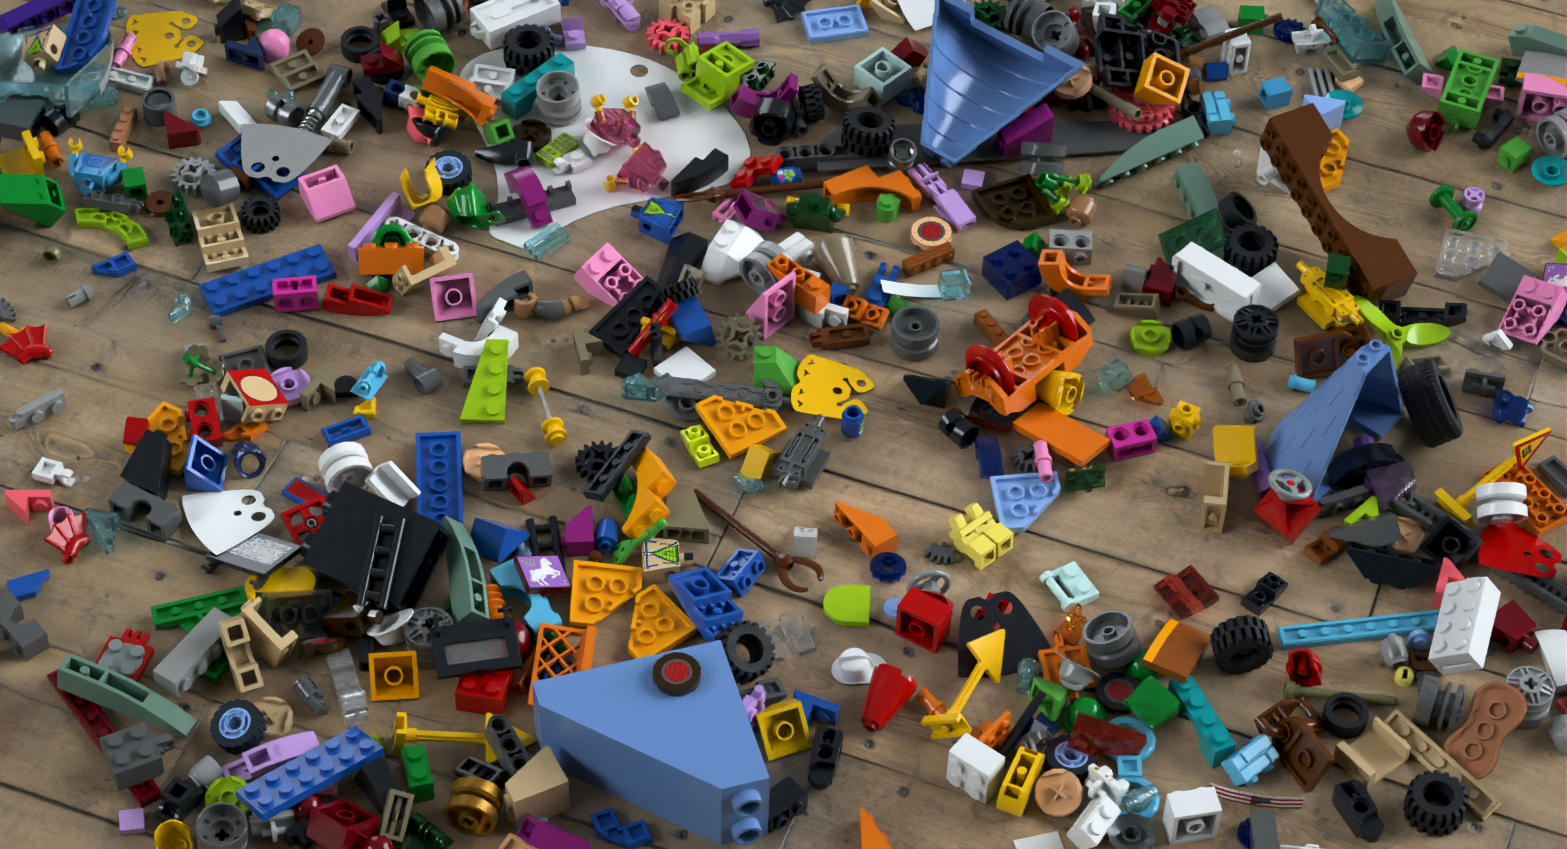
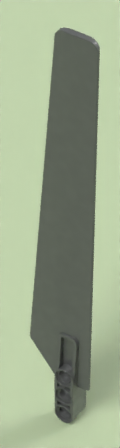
M1112 121L1054 122L1051 143L1067 145L1066 156L1126 152L1142 139L1155 133L1156 130H1152V133H1147L1146 131L1137 133V130L1127 131L1126 127L1120 128L1119 123H1113ZM922 124L895 125L893 141L898 138H907L916 145L917 153L913 166L925 162L927 165L941 164L940 159L934 156L929 158L922 154L923 148L920 146ZM840 126L821 143L782 146L776 150L775 155L780 154L784 160L779 168L794 166L795 168H800L801 173L855 170L865 165H868L870 169L888 168L886 162L888 153H884L883 156L863 157L849 152L841 143L842 126ZM997 133L977 146L974 151L958 163L1027 159L1033 157L1019 154L1005 158L996 147Z

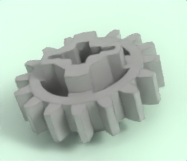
M192 156L187 161L183 158L182 164L176 162V168H171V183L174 189L180 186L181 191H185L187 196L190 192L197 196L198 192H201V178L206 174L215 172L216 169L214 164L209 163L208 159L202 161V157H199L197 160H194Z

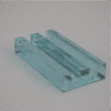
M556 222L524 242V248L529 250L531 255L534 254L535 259L538 261L569 241L570 234Z

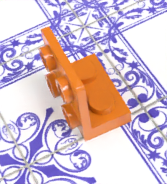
M1006 710L994 723L986 719L970 735L997 752L1009 735L1011 713Z

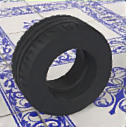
M1426 359L1401 369L1397 374L1400 393L1410 419L1423 444L1426 447L1435 448L1459 438L1463 433L1462 422L1449 387L1436 362Z

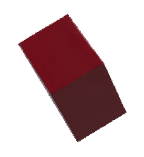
M905 37L891 51V53L912 68L921 66L928 55L925 47L908 37Z
M169 112L164 113L169 149L201 144L200 129Z

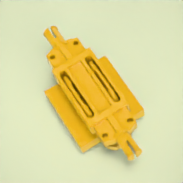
M1303 260L1296 264V268L1302 272L1300 282L1304 284L1303 295L1297 298L1296 304L1323 330L1333 325L1335 327L1347 326L1352 321L1357 326L1359 323L1364 322V319L1358 314L1360 306L1354 302L1355 297L1346 289L1324 287L1325 272L1319 267L1309 268Z

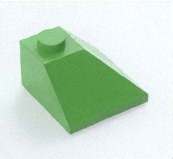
M754 346V387L764 388L760 381L761 378L770 379L780 387L779 389L783 392V397H791L792 388L798 384V361L776 346Z

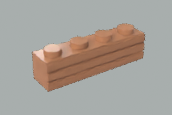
M123 107L108 142L110 151L118 152L119 146L123 145L125 147L135 121L138 118L136 107Z

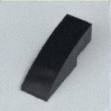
M366 74L352 81L354 96L357 100V109L360 110V114L378 134H382L381 100L374 83Z
M714 148L703 160L695 157L671 180V196L674 197L678 194L699 190L721 177L728 171L729 155Z

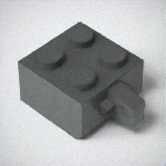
M146 721L99 738L102 755L118 791L161 776L164 773L162 755L175 748L174 740L170 733L152 736Z

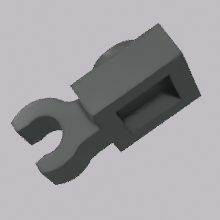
M1044 729L1037 731L1034 735L1028 732L1018 738L1011 749L1015 756L1020 746L1042 753L1040 747L1051 742L1053 738L1050 731L1045 732Z

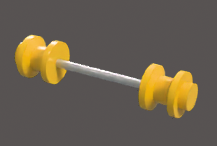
M532 367L524 374V379L528 384L529 393L540 395L547 416V420L541 425L543 433L546 434V443L553 446L561 445L567 439V432L563 429L562 419L552 417L544 396V393L550 387L549 381L546 379V372L543 368Z

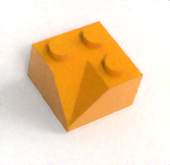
M1154 52L1143 62L1133 96L1149 104L1179 105L1190 69Z

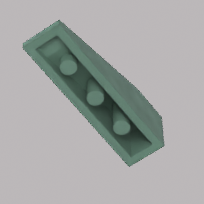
M1515 24L1508 35L1513 56H1523L1525 51L1567 56L1566 35L1536 25Z

